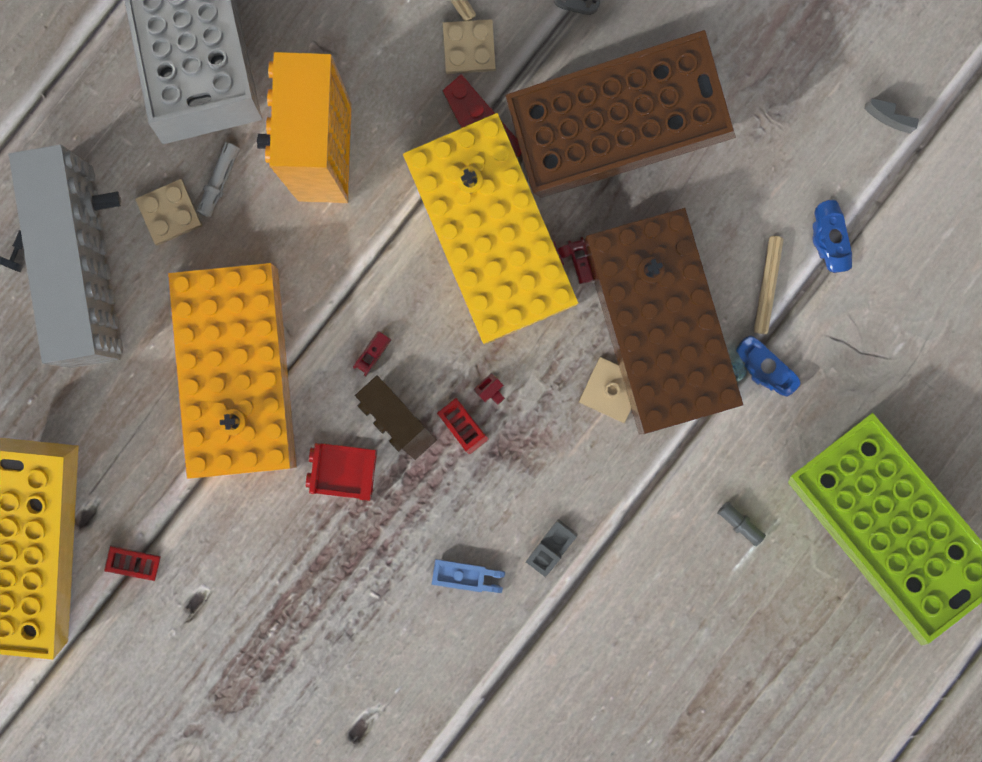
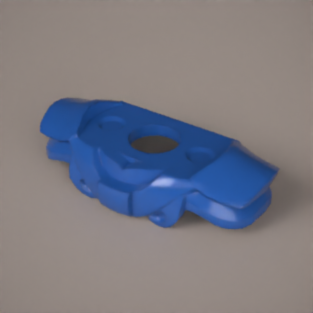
M836 200L824 201L814 211L816 222L813 223V244L818 250L819 257L825 259L826 267L830 272H845L852 269V251L844 215ZM832 229H837L841 232L842 240L839 243H833L830 240L829 233Z
M750 335L739 343L736 351L745 363L744 366L752 376L753 382L757 385L761 384L771 391L775 390L780 395L786 397L798 389L801 383L798 376L758 339ZM765 359L774 360L776 368L772 373L762 371L761 363Z

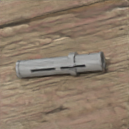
M225 142L208 185H205L203 188L205 192L196 212L210 218L212 217L216 203L224 194L222 190L240 151L239 147Z

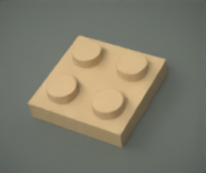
M492 19L443 22L446 74L496 71Z
M182 179L135 199L156 246L203 226Z

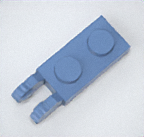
M435 559L432 585L475 592L502 593L503 587L495 584H483L484 575L495 578L505 577V571L488 569L486 566Z

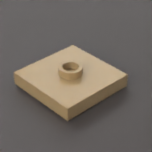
M599 357L579 403L625 423L631 410V405L619 365Z

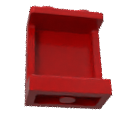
M315 443V447H311L309 452V462L313 463L312 472H308L306 476V488H309V494L340 496L366 501L372 500L378 450Z

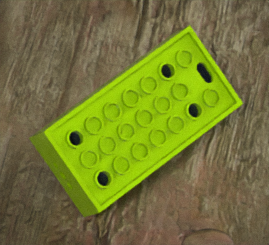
M873 413L791 475L788 484L921 646L931 643L982 603L981 539Z

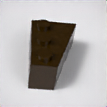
M378 375L354 395L360 401L357 405L366 416L371 414L376 419L373 424L382 434L387 432L392 437L389 442L398 452L402 449L416 460L437 441L433 434L423 426L421 421L414 416Z

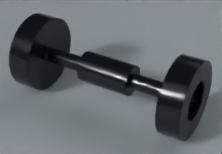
M19 230L12 245L14 250L10 259L0 256V265L21 273L23 265L14 262L19 249H23L21 230Z

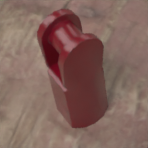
M580 237V240L575 242L567 241L573 252L570 255L579 285L594 281L584 245V238ZM583 250L584 256L576 258L574 252Z
M377 331L354 364L353 369L358 368L367 377L392 340L380 331ZM366 354L374 358L371 364L363 360Z

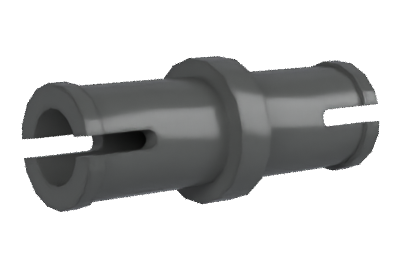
M729 502L724 503L718 510L717 514L730 523L736 533L740 532L754 546H758L766 537L765 533L761 532L750 522V518L747 515L743 516Z

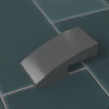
M871 98L865 104L864 109L870 115L891 128L906 133H912L917 129L919 119L895 114L896 103Z
M557 519L528 557L526 563L546 578L578 534Z

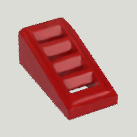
M457 398L437 412L438 416L468 454L473 453L489 440ZM458 408L460 412L449 420L447 416ZM465 417L466 420L456 428L453 426L461 418ZM469 425L473 427L464 435H460V432H462ZM477 433L478 436L467 444L466 441Z
M110 545L104 571L155 581L161 556ZM116 553L121 554L118 567L113 566ZM126 555L131 556L129 568L123 569ZM137 557L141 558L138 572L134 571ZM147 559L152 560L149 574L144 573Z

